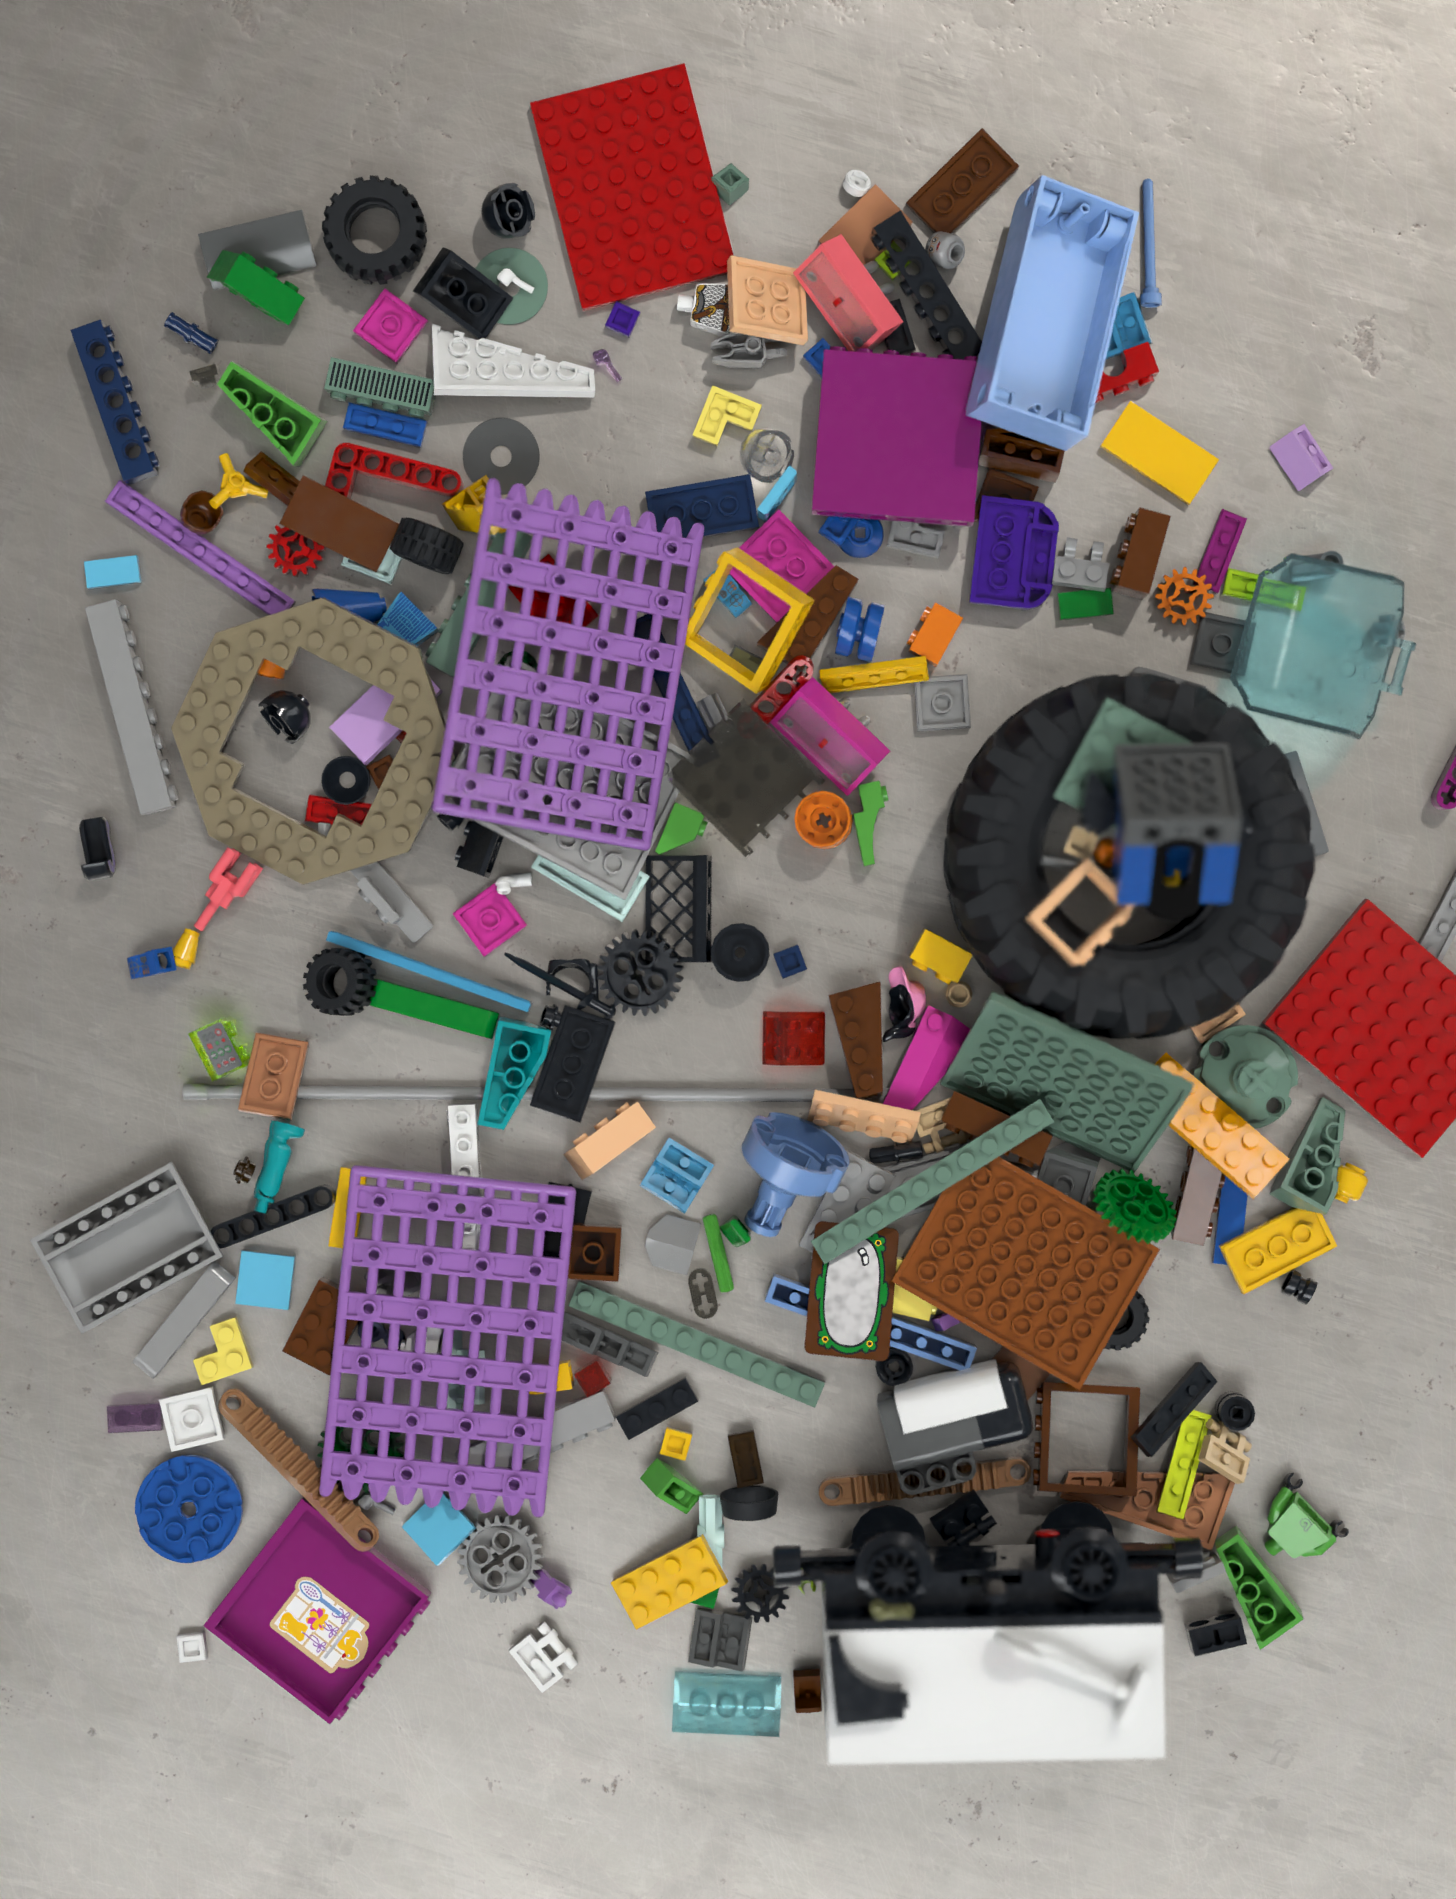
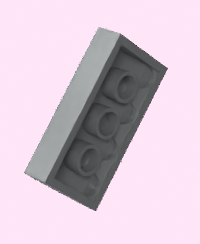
M303 210L198 234L208 274L222 250L241 254L243 251L256 259L255 265L261 269L266 266L278 275L317 266ZM210 280L213 290L227 288L217 281L213 282Z

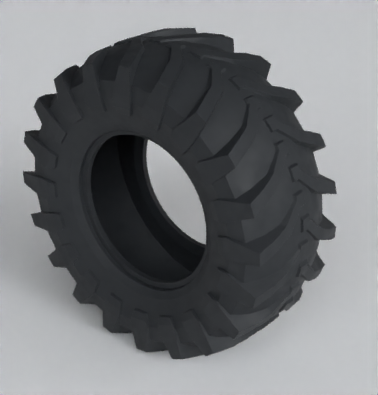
M1131 673L1121 677L1118 674L1084 678L1066 687L1056 688L1034 699L1017 713L1011 715L993 735H990L969 764L962 782L958 785L947 818V837L944 841V878L947 889L950 892L948 898L953 918L963 939L969 944L968 949L981 969L992 981L1004 989V993L1015 1002L1092 1036L1112 1039H1144L1167 1036L1195 1027L1228 1012L1263 983L1281 962L1285 949L1302 925L1308 904L1306 896L1315 872L1314 844H1310L1311 813L1303 791H1298L1289 760L1280 747L1274 742L1269 744L1270 741L1265 737L1252 716L1235 705L1227 707L1226 702L1203 686L1190 682H1180V684H1177L1173 679L1150 673ZM1105 697L1193 744L1228 743L1239 806L1247 813V819L1252 820V836H1247L1246 842H1239L1231 903L1199 904L1200 893L1196 903L1186 917L1165 934L1150 941L1134 945L1116 944L1107 941L1101 946L1098 943L1091 950L1094 955L1084 965L1078 963L1075 966H1071L1025 918L1051 893L1047 884L1044 866L1040 865V860L1043 854L1044 838L1048 824L1061 802L1053 797V794ZM1058 904L1042 920L1073 953L1091 935L1074 924L1064 914Z

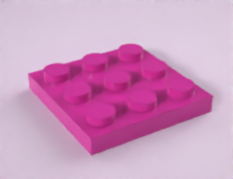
M780 510L776 511L739 547L742 551L805 594L834 567ZM734 566L732 567L729 575L776 623L790 610L791 606Z

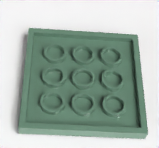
M1105 697L1057 786L1053 797L1079 809L1084 775L1088 769H1091L1117 804L1112 771L1115 745L1193 743Z

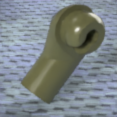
M874 1600L870 1604L871 1615L877 1620L911 1619L913 1615V1607L910 1604L884 1603L882 1600Z

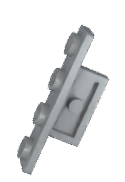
M379 862L350 870L359 880L357 885L360 888L358 891L360 896L367 903L372 901L378 908L376 914L385 923L397 924L413 943L417 942L433 927L429 919Z

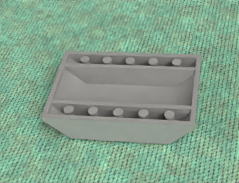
M172 1162L30 1239L81 1334L223 1257L220 1248Z

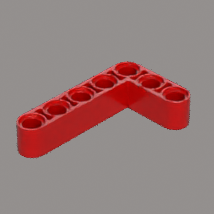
M341 443L335 448L325 486L350 499L357 474L447 497H453L462 491L464 486L462 478L454 470L351 443ZM347 450L353 451L354 458L348 463L341 461L342 453ZM372 457H377L380 460L379 466L373 470L368 469L367 461ZM397 464H403L406 467L405 473L401 476H394L392 474L393 467ZM422 471H430L432 474L431 479L426 483L418 481V476ZM340 476L346 477V486L341 489L335 488L334 482L336 478ZM447 478H456L457 486L454 489L447 490L444 488V482Z

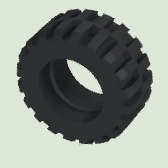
M370 175V180H363L362 177L355 179L356 183L351 186L345 183L341 186L342 192L339 195L337 193L332 195L330 198L332 204L326 206L323 213L326 217L322 221L323 240L329 254L337 266L356 281L361 279L363 283L372 285L373 281H378L379 285L387 284V280L392 278L395 281L402 279L401 274L405 271L410 273L414 269V262L421 260L423 256L422 248H425L427 243V226L417 200L413 194L408 192L406 187L402 184H395L393 179L387 177L384 180H380L378 176ZM372 208H383L391 211L398 219L400 232L394 244L379 253L360 251L355 247L350 237V229L357 216Z

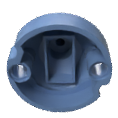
M770 1112L768 1117L756 1116L742 1143V1153L748 1164L763 1180L758 1188L759 1195L753 1208L748 1210L744 1221L746 1225L757 1234L775 1237L780 1232L782 1227L781 1221L787 1208L792 1206L796 1196L820 1197L826 1191L834 1193L838 1189L849 1166V1156L841 1143L821 1127L793 1115Z

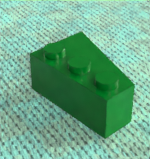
M222 250L207 278L213 282L221 283L232 294L239 295L269 317L289 326L305 299L298 294L299 288L288 281L282 283L276 279L278 276L276 272L266 266L261 269L254 264L256 259L243 251L241 254Z

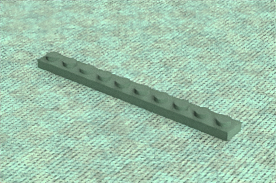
M1041 1099L1037 1100L816 1237L811 1243L824 1264L828 1263L1054 1123L1053 1118Z
M580 1280L568 1305L814 1408L825 1385V1382Z

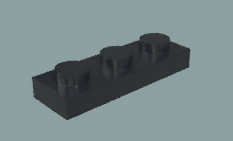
M685 1377L616 1415V1419L627 1439L630 1440L699 1402Z

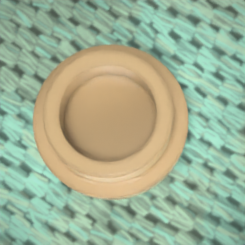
M958 981V983L952 982L947 987L945 996L950 1005L964 1007L972 999V990L963 981Z

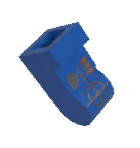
M172 947L154 949L127 958L131 979L155 976L177 970ZM161 954L167 959L165 969L160 964Z

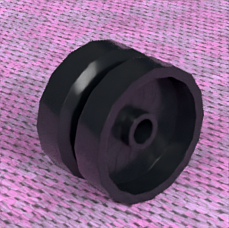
M745 923L731 924L723 928L714 938L711 947V958L717 972L726 979L736 982L749 981L759 976L767 966L770 956L769 944L763 933L754 926ZM739 947L745 950V956L742 958H738L735 955V950Z

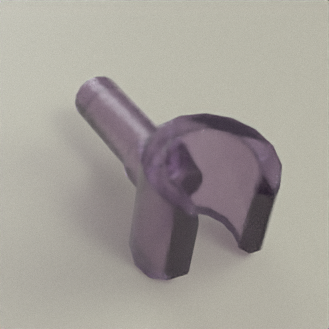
M605 349L593 352L597 366L606 364L607 369L618 383L622 380Z

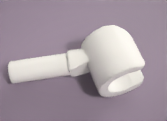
M503 269L497 275V279L505 287L513 282L531 294L534 290V287L520 280L510 269Z

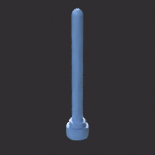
M1147 178L1142 183L1145 288L1143 293L1140 294V306L1154 308L1162 305V294L1159 292V288H1156L1153 181Z

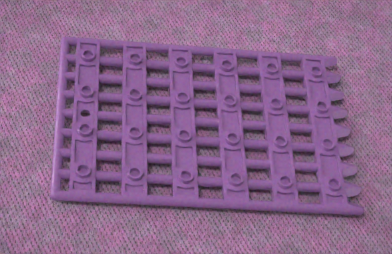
M490 478L487 481L432 803L434 812L647 851L650 849L704 534V525L702 523H695L687 538H683L681 522L677 517L669 518L660 533L657 532L655 516L650 511L644 512L636 527H632L630 512L626 506L616 508L609 522L605 519L604 505L599 500L592 501L584 516H581L578 499L574 495H567L557 511L554 510L552 494L548 489L540 490L532 505H529L526 489L523 484H514L506 499H502L499 481L494 478ZM491 526L506 529L502 554L486 551ZM517 531L533 535L528 560L513 557ZM543 537L559 540L555 565L539 562ZM569 542L585 546L580 571L565 568ZM595 548L610 551L606 576L591 573ZM621 553L636 556L632 582L617 579ZM647 559L662 562L658 587L642 584ZM672 564L687 567L683 592L668 589ZM481 580L497 583L493 608L477 605ZM508 585L524 588L519 614L504 611ZM534 590L550 594L545 619L530 616ZM560 596L576 599L571 624L556 621ZM586 601L601 604L597 629L582 627ZM612 607L627 609L623 635L608 632ZM638 612L653 615L649 640L634 637ZM663 617L678 620L674 645L659 642ZM472 633L488 636L484 662L468 659ZM499 639L514 642L510 667L495 665ZM525 644L541 647L536 673L521 670ZM551 649L567 652L562 678L547 675ZM577 654L592 657L588 683L573 680ZM603 660L618 662L614 688L599 685ZM629 665L644 668L640 693L625 690ZM654 670L669 673L665 698L650 695ZM463 687L479 690L475 716L459 713ZM490 692L505 695L501 721L485 718ZM516 698L532 700L527 726L512 724ZM542 703L557 705L553 731L538 729ZM568 708L583 710L579 736L564 734ZM594 713L609 716L605 741L590 739ZM620 718L635 721L631 746L616 744ZM645 723L660 726L656 751L641 748ZM454 741L470 744L466 770L450 767ZM480 746L496 749L492 775L476 772ZM507 751L522 754L518 780L503 777ZM533 756L548 759L544 785L529 782ZM559 761L574 764L570 790L555 787ZM585 766L600 769L596 795L581 792ZM611 771L626 774L622 799L606 797ZM636 776L651 778L647 804L632 802ZM546 794L552 798L549 805L543 803V796ZM445 795L461 798L460 805L444 803ZM471 800L486 802V810L470 808ZM497 806L513 807L512 815L497 813ZM524 810L539 812L538 820L524 818ZM550 814L565 817L564 825L549 822ZM576 819L591 822L590 830L575 827ZM602 824L616 826V834L601 832ZM627 829L643 831L642 838L627 837Z
M358 1165L352 1166L350 1170L319 1488L321 1496H329L337 1480H341L344 1495L349 1500L357 1498L363 1484L368 1483L371 1498L377 1503L382 1502L386 1498L392 1485L395 1486L398 1501L402 1505L411 1503L417 1488H422L424 1502L430 1508L436 1507L439 1504L444 1491H449L451 1505L455 1510L465 1508L471 1493H474L478 1508L483 1513L490 1512L497 1497L502 1496L505 1511L511 1516L516 1515L520 1511L524 1499H529L531 1511L535 1517L539 1518L544 1515L576 1200V1189L574 1187ZM360 1178H377L376 1186L360 1184ZM387 1180L404 1181L403 1188L387 1187ZM414 1182L431 1183L430 1191L414 1189ZM441 1185L457 1186V1194L441 1192ZM468 1187L484 1189V1196L468 1195ZM495 1190L511 1191V1199L494 1197ZM522 1193L538 1194V1200H521ZM549 1195L565 1197L564 1204L548 1203ZM463 1203L466 1206L465 1212L458 1213L456 1205ZM357 1212L373 1214L371 1239L355 1238ZM384 1215L400 1216L398 1242L382 1240ZM411 1217L427 1219L425 1244L409 1243ZM438 1220L454 1222L452 1247L435 1245ZM465 1223L481 1224L478 1250L462 1248ZM492 1225L508 1227L505 1252L489 1251ZM518 1228L535 1230L532 1255L516 1253ZM545 1231L561 1232L559 1258L543 1256ZM352 1266L368 1267L366 1292L350 1291ZM379 1268L395 1270L393 1295L377 1294ZM406 1271L422 1273L419 1298L403 1296ZM433 1274L449 1275L446 1300L430 1299ZM459 1276L476 1278L473 1303L457 1301ZM486 1279L502 1280L500 1306L484 1304ZM513 1282L529 1283L527 1308L511 1307ZM540 1284L556 1286L554 1311L538 1309ZM347 1319L363 1321L360 1346L344 1344ZM374 1322L390 1323L387 1348L371 1347ZM400 1325L417 1326L414 1351L398 1350ZM427 1327L443 1329L441 1354L425 1352ZM454 1330L470 1331L468 1356L452 1355ZM481 1333L497 1334L495 1359L479 1357ZM508 1335L524 1337L522 1362L505 1360ZM535 1338L551 1339L548 1364L532 1363ZM341 1373L358 1374L355 1399L339 1398ZM368 1375L384 1377L382 1402L366 1400ZM395 1378L411 1380L409 1404L393 1403ZM422 1381L438 1382L436 1407L420 1405ZM449 1383L465 1385L463 1410L447 1408ZM476 1386L492 1387L489 1412L473 1411ZM502 1389L519 1390L516 1415L500 1413ZM529 1391L545 1393L543 1417L527 1416ZM336 1426L352 1428L350 1452L334 1451ZM363 1429L379 1430L377 1455L361 1453ZM390 1431L406 1433L404 1458L388 1456ZM417 1434L433 1436L431 1460L414 1459ZM444 1437L460 1438L457 1463L441 1461ZM470 1439L487 1441L484 1465L468 1464ZM497 1442L513 1443L511 1468L495 1467ZM524 1445L540 1446L538 1471L522 1469Z

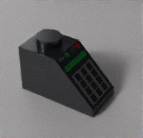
M1088 769L1084 775L1078 811L1082 816L1079 822L1088 834L1093 831L1094 834L1099 836L1116 824L1118 806L1095 772Z

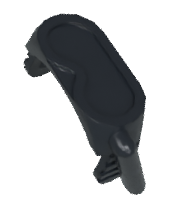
M556 959L549 961L547 972L553 976L566 968H575L584 972L590 982L589 989L596 988L593 997L599 999L598 968L596 963H590L587 959ZM546 982V995H550L551 984Z

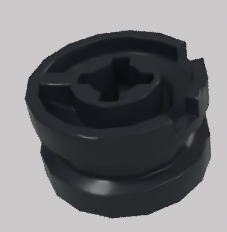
M889 1347V1356L885 1361H876L875 1363L878 1377L889 1386L906 1383L913 1373V1363L909 1354L895 1347ZM897 1361L899 1369L897 1371L890 1370L889 1364Z

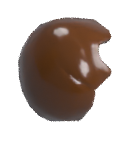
M201 490L190 494L184 501L180 510L181 522L192 533L204 535L212 532L218 526L223 515V508L221 505L214 509L210 505L209 501L215 496L213 493Z

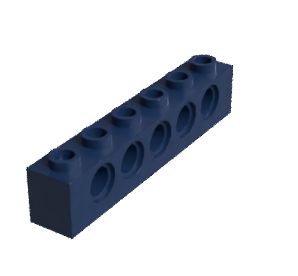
M100 319L70 330L123 481L131 485L159 475L156 467L160 466L155 451L151 452L147 442L151 441L150 434L146 426H141L139 417L142 416V412L138 402L132 400L130 392L133 391V386L128 375H123L121 367L125 366L120 351H115L112 342L116 341L111 326H106ZM98 346H105L104 355L94 357V350ZM114 371L113 380L104 383V373ZM122 396V405L113 408L111 405L113 398ZM125 421H131V430L127 433H121V424ZM134 446H140V455L136 458H130V449Z

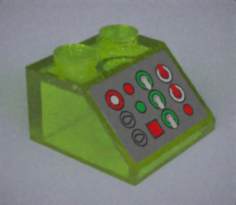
M221 1018L188 1033L212 1082L222 1080L248 1066L250 1055L243 1044L239 1045L235 1037L238 1035V1032L231 1020L227 1022L226 1018Z

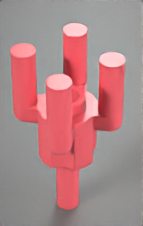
M227 847L209 874V879L213 883L205 896L210 899V902L194 924V927L203 932L219 906L228 909L235 897H244L263 868L257 863L249 862L239 878L230 873V870L242 853Z

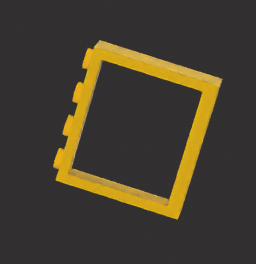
M736 547L729 551H724L719 556L716 563L718 567L715 573L711 574L705 583V587H707L705 593L695 602L693 607L695 612L689 618L685 645L757 694L765 690L771 683L815 600ZM733 566L791 606L756 673L698 634Z

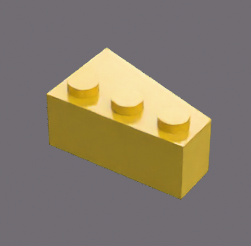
M487 475L442 503V506L458 530L479 533L486 486L489 480ZM491 526L489 534H501L506 532V529Z

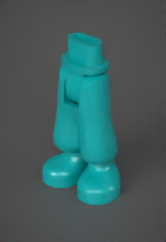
M271 1120L269 1137L264 1148L263 1167L254 1189V1198L257 1199L254 1211L266 1214L269 1203H274L275 1200L272 1198L279 1192L292 1153L287 1140L302 1138L305 1129Z

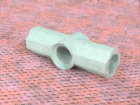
M720 1495L699 1496L697 1537L702 1534L704 1535L723 1570L724 1524H722L723 1512Z

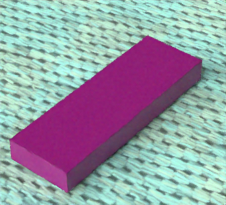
M1224 509L1219 514L1197 571L1198 578L1203 575L1207 576L1203 583L1205 585L1212 584V588L1208 591L1215 594L1219 593L1247 518ZM1193 581L1192 585L1198 586V584Z

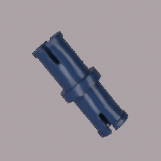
M174 312L169 314L164 323V327L184 338L183 341L188 344L190 342L210 355L218 344L219 340L200 330L199 325L187 322Z

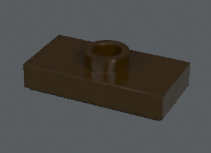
M754 1429L728 1434L737 1487L742 1488L763 1484L764 1479Z

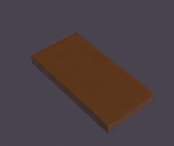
M981 128L906 202V206L933 233L942 231L952 234L1019 168V165Z
M305 475L302 476L279 523L377 572L399 526L398 522Z

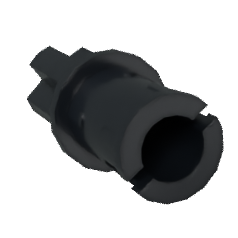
M918 1141L897 1145V1142H894L892 1146L871 1148L869 1150L870 1161L874 1164L891 1161L900 1163V1160L923 1158L922 1143Z

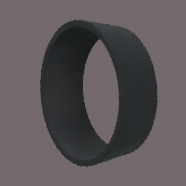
M764 1486L727 1489L720 1494L723 1515L728 1519L736 1521H757L770 1518L777 1513L779 1493L773 1488Z

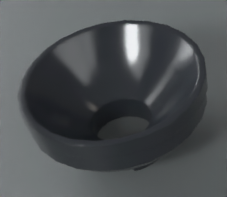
M341 756L331 760L326 765L322 773L321 783L325 794L331 800L339 804L349 805L360 801L367 794L371 778L367 767L359 759L351 756ZM345 772H351L355 776V784L351 788H345L340 783V776Z

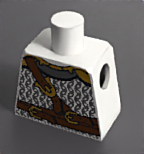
M697 284L694 297L679 294L677 310L691 313V326L720 337L733 333L729 331L728 284Z

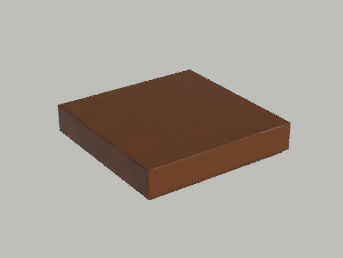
M989 468L975 503L974 521L978 522L982 495L1034 501L1039 487Z

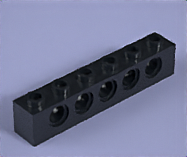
M901 210L873 227L871 231L873 236L870 237L872 243L878 251L883 250L888 259L885 260V263L891 273H898L902 281L899 285L903 293L907 297L911 295L916 303L913 306L916 314L921 320L925 318L930 326L927 330L935 343L939 341L944 348L942 354L952 355L953 359L964 360V357L967 356L975 357L979 355L982 344L980 337ZM892 240H901L905 245V249L902 252L894 251L891 247ZM908 262L916 263L919 267V273L916 275L908 274L905 270V264ZM920 286H930L933 290V296L930 298L923 297L919 292ZM943 308L947 312V319L944 321L937 320L934 317V309ZM948 332H959L961 342L958 344L951 343L948 339Z

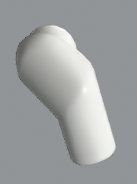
M529 872L500 876L495 883L497 886L496 890L499 894L506 895L511 892L510 887L532 886V874Z

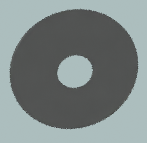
M493 418L479 424L469 434L463 448V464L471 481L474 483L485 475L489 479H497L500 484L501 495L508 494L514 484L521 483L525 487L536 474L540 460L539 447L534 435L526 426L509 418ZM497 446H505L511 451L512 459L504 467L496 466L491 461V452Z

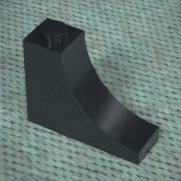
M839 1633L829 1634L828 1642L837 1726L905 1719L904 1709H909L908 1692H902L901 1683L877 1681L860 1672L847 1658L840 1642Z

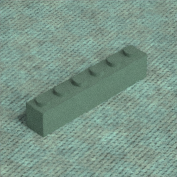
M517 531L513 557L525 558L531 547L532 536ZM506 532L491 535L490 539L493 542L486 551L502 554ZM472 572L464 584L467 587L463 596L458 595L451 607L454 612L450 620L445 619L439 628L440 638L437 643H431L425 654L428 657L426 662L453 678ZM481 580L477 605L493 608L497 588L496 582ZM472 633L468 658L481 635Z

